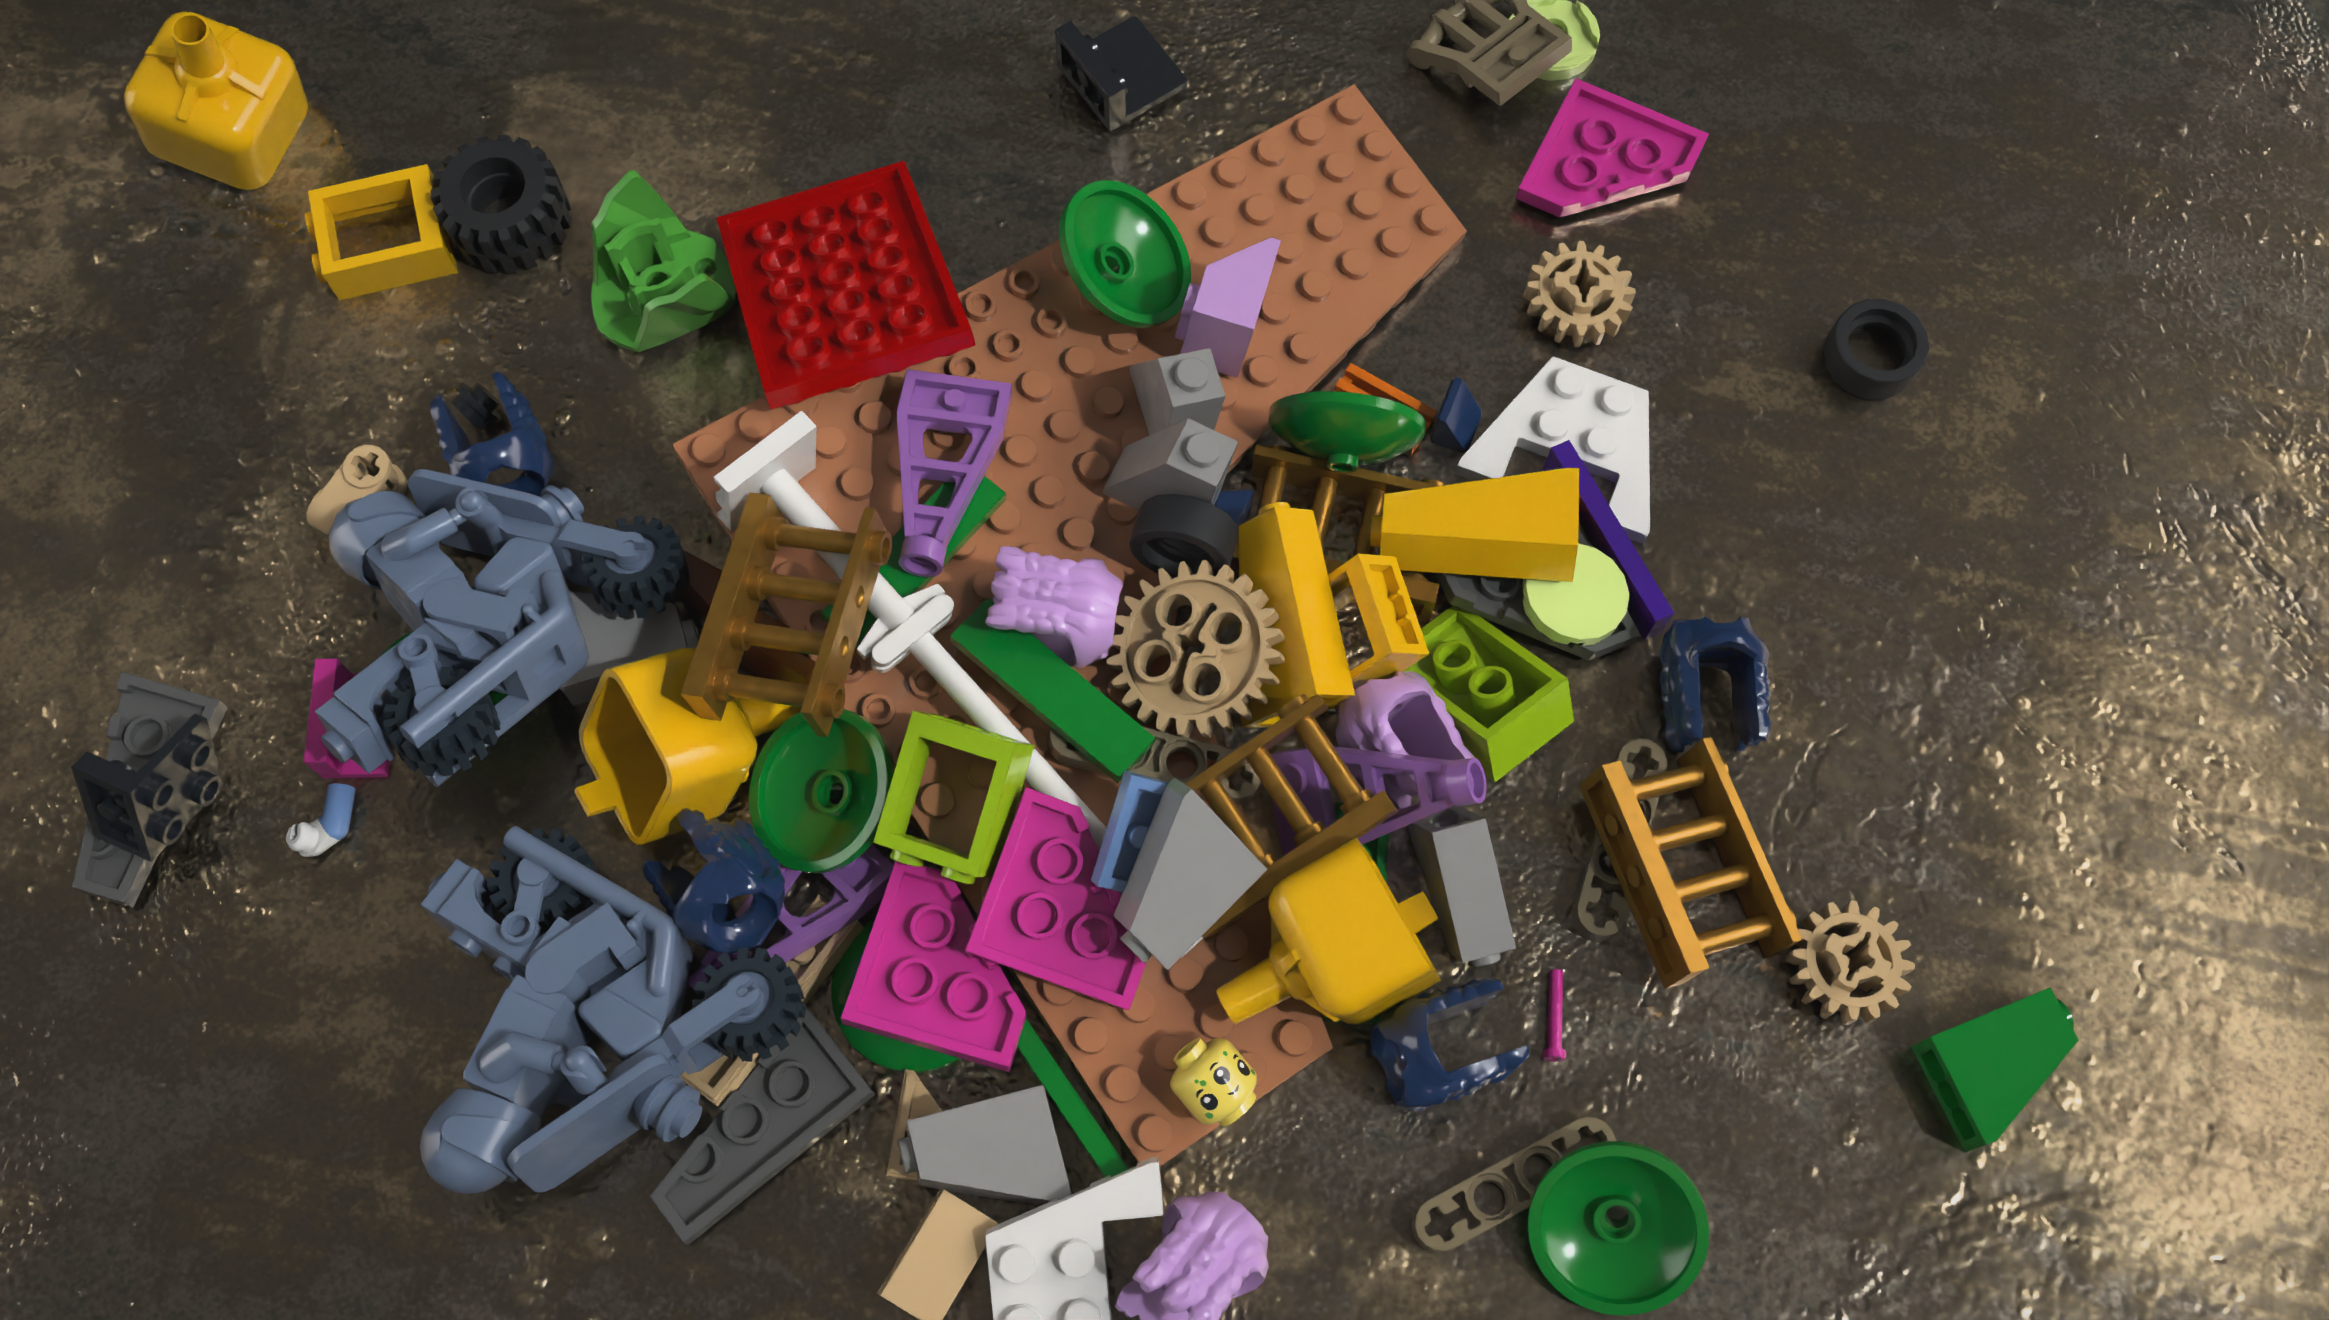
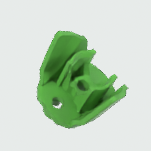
M637 171L627 172L605 195L598 215L591 223L593 238L591 303L599 333L610 342L639 353L674 340L720 318L737 302L738 295L728 260L715 240L711 237L686 230L660 194ZM713 272L714 274L707 276L705 273Z

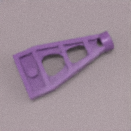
M906 370L897 409L905 533L899 565L906 572L920 577H934L942 572L946 548L1003 441L1012 398L1011 383ZM927 429L968 434L972 436V442L959 462L929 459L924 454L923 434ZM921 478L956 483L946 508L918 503Z
M1334 746L1352 775L1363 780L1365 789L1369 788L1373 796L1382 790L1386 793L1383 779L1384 774L1408 773L1415 776L1419 802L1412 806L1397 809L1398 812L1358 838L1362 844L1454 805L1479 804L1485 799L1487 789L1484 769L1477 758L1446 760ZM1307 747L1270 753L1314 821L1321 820L1326 828L1336 822L1328 778ZM1272 799L1282 853L1285 856L1297 848L1293 841L1296 833Z
M871 844L865 852L848 865L834 871L821 873L834 887L833 899L827 905L805 917L792 916L785 909L783 903L781 915L778 919L785 925L786 933L779 941L767 949L770 957L772 958L776 953L786 963L863 917L883 898L894 865ZM778 862V868L785 879L784 889L786 895L802 872L785 867ZM752 894L749 895L735 914L737 918L750 908L753 900ZM709 950L701 961L703 965L689 977L688 984L694 989L697 980L706 983L707 978L702 971L709 964L716 970L722 966L718 956L724 953ZM728 953L731 960L738 958L737 953Z

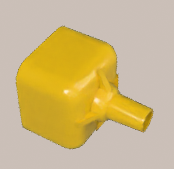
M187 11L172 14L162 24L126 85L124 93L125 108L149 153L165 161L244 190L258 189L269 182L308 111L307 98L296 65L286 50L274 43L243 32L238 28Z
M678 648L606 669L600 677L579 728V741L582 752L597 780L577 787L574 793L587 817L614 810L625 832L636 845H644L684 831L685 829L680 825L677 814L682 809L698 810L704 814L706 820L713 817L717 818L725 812L740 784L745 782L749 776V768L756 757L757 742L755 737L776 730L786 720L799 713L800 707L734 697L732 701L727 702L721 721L700 718L681 695L696 650L694 648Z
M1356 837L1282 879L1273 888L1269 896L1268 906L1271 915V948L1269 950V957L1216 989V992L1226 1013L1235 1025L1290 997L1296 1000H1303L1335 1022L1340 1020L1347 1024L1368 1022L1393 1008L1396 1004L1413 997L1441 981L1435 967L1416 936V933L1439 918L1423 891L1398 903L1374 860Z

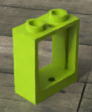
M912 710L873 843L891 848L890 858L904 864L923 867L924 860L941 865L943 866L941 875L958 882L974 884L976 877L993 876L1012 824L1035 745L934 713ZM933 741L997 761L969 855L906 834Z

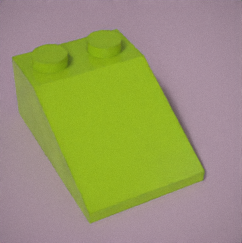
M1453 605L1421 628L1429 655L1404 671H1415L1425 678L1435 694L1445 702L1446 711L1453 718L1454 727L1460 732L1463 745L1471 752L1474 758L1480 761L1485 776L1494 783L1574 722L1568 678L1482 617Z

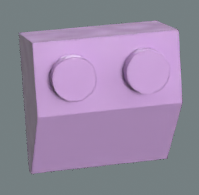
M1270 237L1206 266L1201 285L1190 282L1175 338L1184 341L1180 354L1210 348L1217 371L1238 378L1254 332L1281 240Z

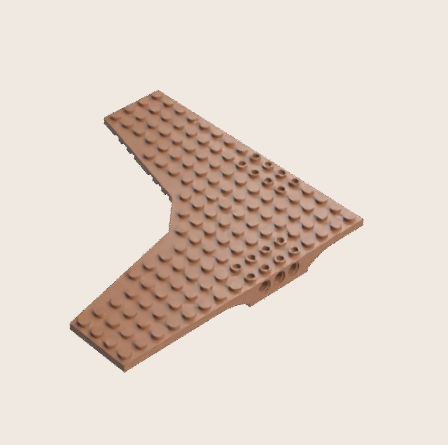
M1355 84L1146 194L1167 213L1181 234L1190 259L1191 283L1201 285L1206 266L1270 237L1281 240L1239 376L1236 378L1218 372L1226 397L1214 430L1238 441L1227 474L1242 460L1243 455L1259 439L1262 440L1272 430L1268 423L1270 406L1280 398L1310 392L1346 357L1347 352L1359 340L1362 341L1375 328L1377 322L1391 308L1394 309L1406 297L1409 290L1421 279H1424L1463 240L1467 232ZM1060 240L957 293L971 326L976 346L958 351L951 356L938 357L907 367L900 372H890L859 382L849 388H839L805 399L798 404L785 405L773 410L770 409L764 395L673 443L672 446L674 454L732 542L736 529L731 532L717 516V512L722 507L716 502L715 493L721 488L715 483L714 476L800 411H803L817 426L816 468L800 479L798 483L841 531L857 533L864 508H875L892 538L904 525L897 409L906 370L1011 383L1012 398L1004 438L984 475L1006 492V500L943 567L942 572L923 588L939 584L945 591V595L951 597L954 602L951 620L937 631L933 637L1029 743L1035 745L1034 748L1107 828L1121 781L1117 784L1107 775L1066 766L1058 762L1051 755L1048 747L1051 727L950 641V635L987 598L992 600L994 597L991 591V583L994 580L995 572L1003 571L996 566L997 554L1000 552V547L1003 546L1017 547L1026 553L1036 552L1042 556L1053 555L1059 559H1071L1075 562L1085 558L1103 560L1108 571L1123 582L1116 615L1129 616L1132 612L1131 608L1124 601L1125 596L1138 600L1145 596L1139 583L1142 579L1154 588L1160 585L1159 575L1142 565L1131 553L1129 541L1139 510L1103 494V489L1125 446L1149 436L1129 371L1130 365L1181 353L1184 341L1175 338L1182 309L1165 323L1151 328L1127 326L1111 319L1095 308L1074 284L1066 268ZM927 429L923 434L924 454L929 459L959 462L972 442V436L968 434ZM921 478L918 503L923 505L940 488L944 481ZM784 546L781 551H777L771 568V573L840 583L842 581L815 550ZM767 596L766 599L778 621L787 625L788 628L821 633L826 632L828 623L822 619V611L828 604ZM1178 609L1172 614L1171 626H1175ZM1115 622L1114 635H1121L1123 628ZM856 646L844 683L846 694L844 709L863 716L879 731L891 757L893 774L912 710L934 713L977 727L912 653L890 671L878 673L871 666L872 656L870 655L864 660L858 654V647ZM1110 646L1106 658L1095 660L1080 669L1073 668L1142 727L1157 730V717L1146 725L1137 718L1141 706L1129 709L1122 702V699L1129 690L1119 691L1111 683L1123 671L1112 669L1107 664L1106 659L1119 654L1120 650ZM800 653L815 662L818 655ZM1161 655L1153 661L1150 667L1151 677L1161 676L1168 670L1171 663L1170 655ZM1183 681L1175 688V694L1182 692L1184 688ZM1176 723L1168 733L1178 735ZM1194 725L1189 738L1218 745L1213 732L1211 738L1206 739L1200 734L1197 725ZM933 741L909 820L923 840L969 855L997 761ZM1067 741L1066 748L1069 750L1077 751V749ZM1174 752L1166 758L1167 769L1173 776L1188 778L1196 773V763L1189 754ZM1207 758V769L1214 765L1216 761ZM1228 776V777H1227V778L1229 779V787H1228V788H1231V789L1235 790V788H1234V786H1233V783H1232V781H1231V778H1230V776ZM1024 780V784L1021 790L1015 814L1019 806L1020 800L1022 798L1024 789L1026 787L1033 789V787L1026 780ZM1241 804L1236 805L1246 820ZM992 876L976 877L974 884L955 881L961 891L963 900L976 919ZM1269 898L1213 936L1203 938L1169 970L1152 956L1146 962L1130 1010L1119 1008L1008 967L1136 1166L1137 1163L1150 1157H1159V1165L1161 1167L1221 1126L1218 1122L1210 1125L1200 1123L1170 1087L1171 1078L1178 1067L1173 1059L1193 1039L1200 1037L1206 1043L1216 1038H1225L1232 1043L1257 1074V1083L1253 1090L1257 1096L1255 1102L1333 1049L1320 1012L1303 1000H1296L1290 997L1236 1025L1229 1018L1219 1000L1216 989L1269 957V950L1271 948Z

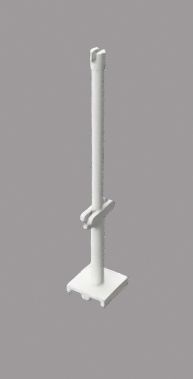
M800 411L714 476L715 483L721 488L715 493L716 502L722 507L717 512V516L731 532L738 527L749 492L770 495L781 514L791 525L841 531L798 483L800 479L816 468L817 426L803 411ZM816 551L842 580L850 555ZM878 573L868 605V610L877 620L857 648L858 654L864 660L871 655L873 670L878 673H886L912 653L978 728L1029 743L933 637L937 631L951 620L954 608L952 598L945 595V591L939 584L902 598L887 580ZM1034 748L1025 780L1035 791L1079 806L1100 852L1107 828ZM1201 936L1185 954H1187L1197 943H1199L1203 939V936Z

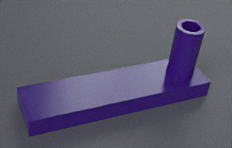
M1570 440L1551 447L1542 471L1579 468V522L1592 546L1610 557L1625 576L1629 591L1627 611L1643 640L1645 641L1662 633L1674 615L1672 608Z

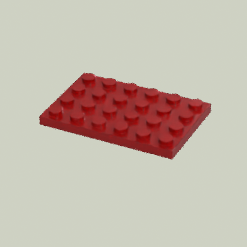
M905 161L716 217L760 379L771 410L785 405L798 404L805 399L839 388H849L871 378L890 372H900L907 367L938 357L951 356L958 351L976 346L971 326Z

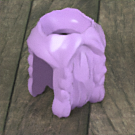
M1000 547V552L996 558V566L1003 571H996L994 580L991 583V591L994 595L992 600L995 604L989 607L985 623L995 629H1015L1022 633L1030 632L1069 666L1076 669L1083 668L1095 660L1106 658L1109 647L1114 644L1113 635L1116 610L1123 582L1108 571L1104 561L1085 558L1075 562L1071 559H1059L1053 555L1042 556L1036 552L1026 553L1017 547Z
M1396 671L1394 677L1389 679H1369L1365 684L1354 690L1355 696L1339 702L1338 706H1335L1338 719L1335 731L1338 747L1446 760L1474 758L1471 752L1463 745L1460 732L1454 727V720L1446 711L1445 702L1435 694L1426 679L1415 671ZM1408 773L1383 775L1386 794L1396 809L1410 806L1411 796H1418L1415 776ZM1355 777L1356 781L1363 787V790H1365L1364 781L1358 777Z
M1208 1191L1197 1197L1178 1196L1168 1205L1164 1214L1161 1242L1153 1250L1150 1258L1140 1264L1134 1273V1280L1122 1288L1115 1307L1119 1312L1124 1311L1126 1317L1132 1318L1139 1315L1140 1320H1219L1221 1313L1228 1308L1232 1298L1256 1290L1263 1283L1269 1268L1266 1257L1268 1236L1256 1218L1241 1203L1231 1199L1224 1192Z

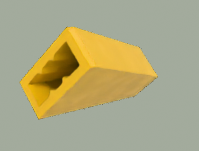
M1562 468L1387 493L1384 495L1383 515H1372L1370 547H1380V555L1395 556L1402 571L1573 582L1578 551L1579 468Z
M1287 502L1265 505L1258 510V516L1238 526L1239 577L1245 574L1251 579L1253 586L1250 593L1262 589L1269 599L1262 609L1274 608L1280 618L1268 628L1280 629L1285 635L1284 641L1271 646L1272 649L1279 651L1285 657V662L1269 665L1268 670L1280 681L1278 685L1262 684L1260 690L1268 699V703L1262 704L1251 699L1247 706L1251 711L1252 719L1248 721L1240 715L1242 727L1272 726L1281 720L1277 711L1302 694H1305L1309 700L1319 694L1327 707L1355 696L1314 512L1308 509L1290 508ZM1239 623V636H1240V635H1241V632H1242V624H1241V623Z

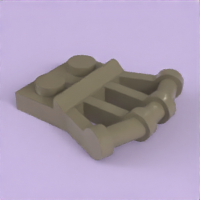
M1455 0V4L1447 10L1440 8L1430 16L1428 28L1420 40L1412 42L1406 51V56L1409 62L1419 69H1428L1430 66L1459 74L1469 88L1475 86L1501 106L1572 51V37L1531 8L1526 0H1504L1505 4H1509L1515 16L1511 20L1490 6L1503 0ZM1474 19L1493 34L1484 39L1462 21ZM1450 38L1468 53L1440 46L1439 44L1442 39Z

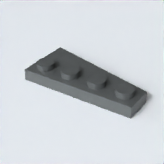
M120 672L117 690L121 692L117 715L110 716L106 737L111 739L106 760H119L130 766L137 773L194 714L207 718L213 740L228 707L220 700ZM87 819L72 887L82 893L133 908L157 857L150 862L94 837L89 820Z
M805 1004V1017H798L797 1019L801 1026L797 1036L791 1033L786 1036L790 1045L782 1051L778 1045L770 1048L772 1057L764 1060L760 1057L757 1061L759 1063L738 1091L734 1090L720 1109L722 1111L703 1135L697 1136L650 1195L675 1232L687 1245L875 1095Z

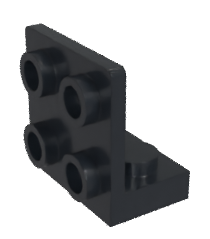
M1137 17L1127 19L1094 39L1088 34L1083 36L1072 21L1055 29L1057 66L1109 132L1187 87L1185 75Z
M194 714L137 773L130 766L119 760L108 761L89 752H86L71 766L94 837L150 862L167 845L175 843L180 838L188 822L203 806L210 805L217 798L223 785L208 720L198 714Z

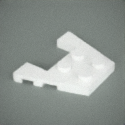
M1553 356L1461 457L1455 474L1472 481L1503 477L1516 446L1547 457L1551 447L1570 440L1589 473L1615 482V487L1608 504L1629 539L1644 544L1650 531L1649 391Z
M1159 1157L1145 1159L1137 1163V1166L1113 1177L1109 1175L1091 1183L1090 1187L1061 1200L1055 1199L987 1229L985 1237L993 1320H1112L1103 1221L1164 1216Z

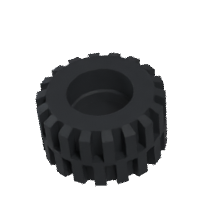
M498 135L497 139L490 141L488 136L477 138L478 143L469 147L465 143L457 148L459 151L458 155L455 157L448 155L443 160L442 164L445 170L436 171L433 178L436 188L431 189V200L435 206L433 210L460 256L463 255L466 261L474 267L481 264L485 271L496 273L499 267H503L506 274L517 273V267L525 265L527 270L536 267L535 260L540 257L548 260L555 254L552 248L553 245L562 246L567 238L563 229L570 228L572 218L568 212L571 210L569 199L551 160L547 159L545 152L538 146L532 148L528 140L520 137L515 142H512L509 135ZM521 196L513 206L497 213H484L488 206L501 198Z

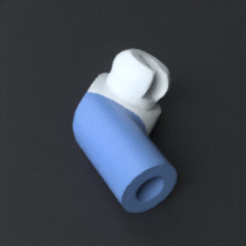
M333 783L327 785L322 815L309 824L306 822L293 824L286 835L287 846L291 850L299 852L301 856L314 857L319 856L343 839L349 831L356 789L346 784Z

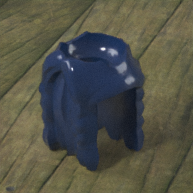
M500 372L492 374L512 431L489 441L475 443L471 446L465 431L459 425L450 408H448L443 396L440 394L433 397L430 403V412L433 422L437 426L438 444L442 449V457L448 462L450 475L487 483L486 479L489 474L502 467L519 471L523 470L521 475L512 482L496 486L541 497L542 489L548 485V481L553 475L554 462L552 461V455L545 443L546 435L542 432V426L537 422V417L532 413L531 403L522 393L516 390V387L505 375Z
M1707 617L1692 620L1680 619L1673 621L1670 629L1664 634L1660 649L1662 671L1659 679L1664 706L1663 714L1666 718L1665 739L1673 752L1682 753L1684 752L1685 745L1691 746L1692 742H1699L1702 739L1703 718L1700 704L1699 666L1714 667L1726 671L1731 677L1733 743L1735 752L1744 751L1748 746H1758L1760 742L1766 741L1769 737L1771 721L1768 712L1770 710L1769 699L1771 692L1769 684L1771 680L1768 678L1767 664L1770 653L1764 641L1753 630L1749 618L1739 617L1731 623H1714Z
M682 809L677 814L678 821L690 834L694 845L707 864L696 876H693L682 867L672 866L668 870L660 862L645 860L642 866L645 879L653 886V892L659 896V902L666 908V913L673 918L674 924L679 928L683 937L693 940L705 949L718 953H737V948L747 947L749 950L755 946H760L780 917L785 899V879L778 868V860L764 846L763 841L755 835L751 824L737 817L730 824L725 821L721 823L716 817L706 820L704 814L698 810ZM752 894L753 900L750 908L737 918L728 901L740 895Z
M1494 978L1479 981L1471 980L1466 985L1464 984L1460 987H1448L1444 991L1436 989L1431 994L1423 992L1418 995L1417 999H1408L1396 1004L1385 1012L1374 1026L1371 1035V1054L1382 1065L1387 1077L1386 1088L1389 1090L1396 1105L1403 1112L1423 1111L1431 1105L1443 1104L1448 1100L1457 1101L1463 1095H1471L1482 1086L1504 1080L1529 1057V1047L1526 1045L1446 1072L1430 1045L1427 1033L1429 1024L1485 1006L1487 1004L1486 1001L1495 998L1496 994L1503 991L1504 986L1501 981Z

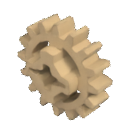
M1584 241L1578 242L1575 251H1570L1564 242L1559 243L1555 256L1544 251L1539 264L1532 265L1527 279L1524 299L1530 300L1527 310L1528 317L1541 316L1537 328L1540 332L1551 327L1556 330L1555 342L1559 343L1565 335L1572 336L1575 347H1580L1583 337L1589 336L1595 345L1601 343L1605 332L1614 337L1618 333L1621 323H1626L1633 308L1631 303L1636 294V289L1628 286L1632 277L1631 271L1618 272L1617 270L1621 258L1618 255L1609 260L1602 257L1604 254V246L1599 245L1593 253L1588 252Z
M1853 900L1843 906L1841 912L1834 902L1828 903L1821 909V916L1813 911L1802 920L1805 929H1798L1802 940L1795 945L1800 947V949L1793 950L1786 955V962L1799 965L1800 970L1789 979L1790 983L1806 985L1808 991L1804 994L1801 1001L1804 1004H1808L1817 999L1823 1003L1820 1016L1824 1019L1838 1010L1840 1011L1843 1025H1850L1858 1019L1859 1013L1866 1023L1873 1022L1880 1017V1010L1887 1014L1896 1009L1899 1003L1895 996L1901 997L1909 992L1912 987L1906 980L1901 978V976L1907 975L1915 969V963L1901 958V953L1911 946L1910 941H1895L1892 934L1896 931L1899 924L1894 920L1884 926L1877 922L1880 909L1875 906L1864 915L1860 914L1858 903ZM1837 928L1851 929L1845 937L1835 933L1829 936L1824 934L1829 930ZM1853 949L1850 955L1852 957L1850 966L1856 971L1848 975L1850 970L1848 968L1849 958L1844 954ZM1856 987L1866 992L1870 989L1876 991L1873 995L1867 997H1850V993Z

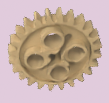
M1202 560L1197 574H1193L1185 561L1180 562L1178 577L1172 578L1163 568L1158 569L1160 585L1154 588L1142 579L1139 583L1145 596L1141 600L1125 596L1124 601L1131 608L1132 612L1129 616L1116 615L1115 622L1123 628V633L1121 635H1113L1114 644L1112 646L1120 650V653L1106 659V662L1112 669L1123 672L1117 675L1111 683L1119 691L1129 690L1122 699V702L1129 709L1141 706L1137 718L1146 725L1157 717L1156 729L1168 733L1176 723L1178 735L1183 738H1189L1194 725H1197L1200 734L1209 739L1212 736L1213 723L1218 722L1230 733L1233 731L1231 715L1238 712L1243 718L1250 721L1252 714L1247 704L1251 699L1258 703L1267 704L1268 699L1261 692L1260 687L1263 683L1278 685L1280 681L1268 670L1269 665L1285 662V657L1279 651L1271 648L1272 645L1284 641L1285 635L1280 629L1268 628L1280 617L1274 608L1262 609L1269 598L1262 589L1250 593L1253 582L1247 575H1242L1233 583L1234 572L1228 565L1224 564L1215 577L1213 567L1207 560ZM1191 605L1192 614L1189 620L1183 625L1171 626V617L1174 611L1180 606ZM1215 605L1217 607L1216 611L1211 613L1207 619L1206 613L1209 607ZM1232 623L1242 624L1241 635L1235 642L1227 645L1220 644V633L1227 625ZM1201 643L1205 646L1201 654L1193 652L1189 656L1186 653L1189 646L1199 647ZM1161 655H1170L1171 663L1168 670L1161 676L1151 677L1150 667L1153 661ZM1220 673L1221 682L1218 689L1210 695H1199L1198 689L1201 680L1208 674ZM1183 681L1184 688L1182 692L1175 694V688Z

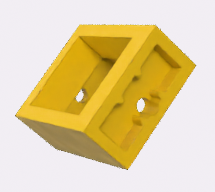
M428 164L308 191L311 212L305 213V222L312 240L317 242L318 253L312 254L313 268L321 284L328 283L339 300L458 273L453 245L433 210L435 206L431 200V189L436 188V185L433 182L434 175ZM414 204L421 241L345 259L340 258L334 222Z
M1357 554L1328 574L1336 612L1356 599L1374 652V656L1350 671L1354 690L1365 684L1369 679L1392 678L1396 671L1402 672L1429 655L1395 556ZM1338 703L1331 705L1328 708L1335 710V706H1338Z

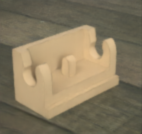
M945 1189L939 1190L877 1294L919 1320H943L986 1247L985 1235L987 1229L999 1223Z

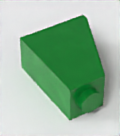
M2051 987L1933 1035L1911 1047L1965 1153L1997 1141L2079 1041L2073 1030L2074 1021L2069 1009L2061 1000L2056 998Z

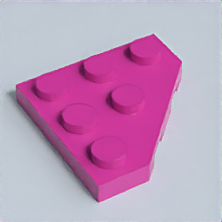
M1575 78L1518 188L1515 199L1561 218L1687 182L1709 134Z
M1027 787L1024 789L965 952L1119 1008L1130 1010L1146 963L1144 964L1120 940L1128 931L1114 917L1121 899L1120 892L1098 887L1091 881L1099 850L1079 806Z
M895 861L841 1016L842 1024L1009 1072L1026 1020V1010L1016 992L1011 988L998 963L965 952L975 920L963 900L955 880L942 876V871L926 866L917 867Z

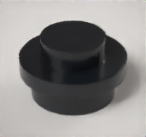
M461 383L456 388L459 394L451 402L475 426L483 430L490 422L497 424L501 420V416L496 411L501 403L481 384L476 383L471 388L465 383Z

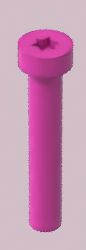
M1560 969L1549 970L1547 1048L1543 1049V1060L1550 1062L1566 1061V1050L1562 1049L1563 970Z

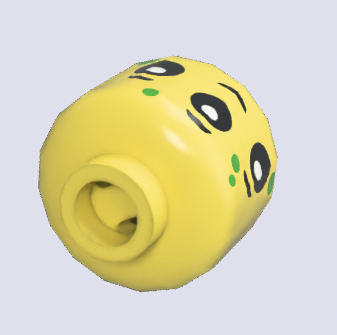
M1200 1037L1195 1038L1175 1055L1173 1061L1178 1067L1173 1073L1170 1087L1200 1123L1210 1125L1218 1122L1222 1127L1228 1126L1245 1114L1254 1104L1257 1096L1253 1090L1257 1083V1074L1232 1043L1225 1038H1216L1206 1043Z

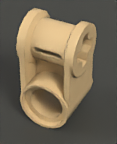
M370 444L354 448L346 456L344 462L326 486L312 499L307 510V522L310 526L328 536L336 513L348 502L380 491H394L404 495L408 483L406 475L397 465L391 463L388 454L380 447ZM359 463L366 469L364 473L358 468ZM387 480L393 485L392 489L385 484Z

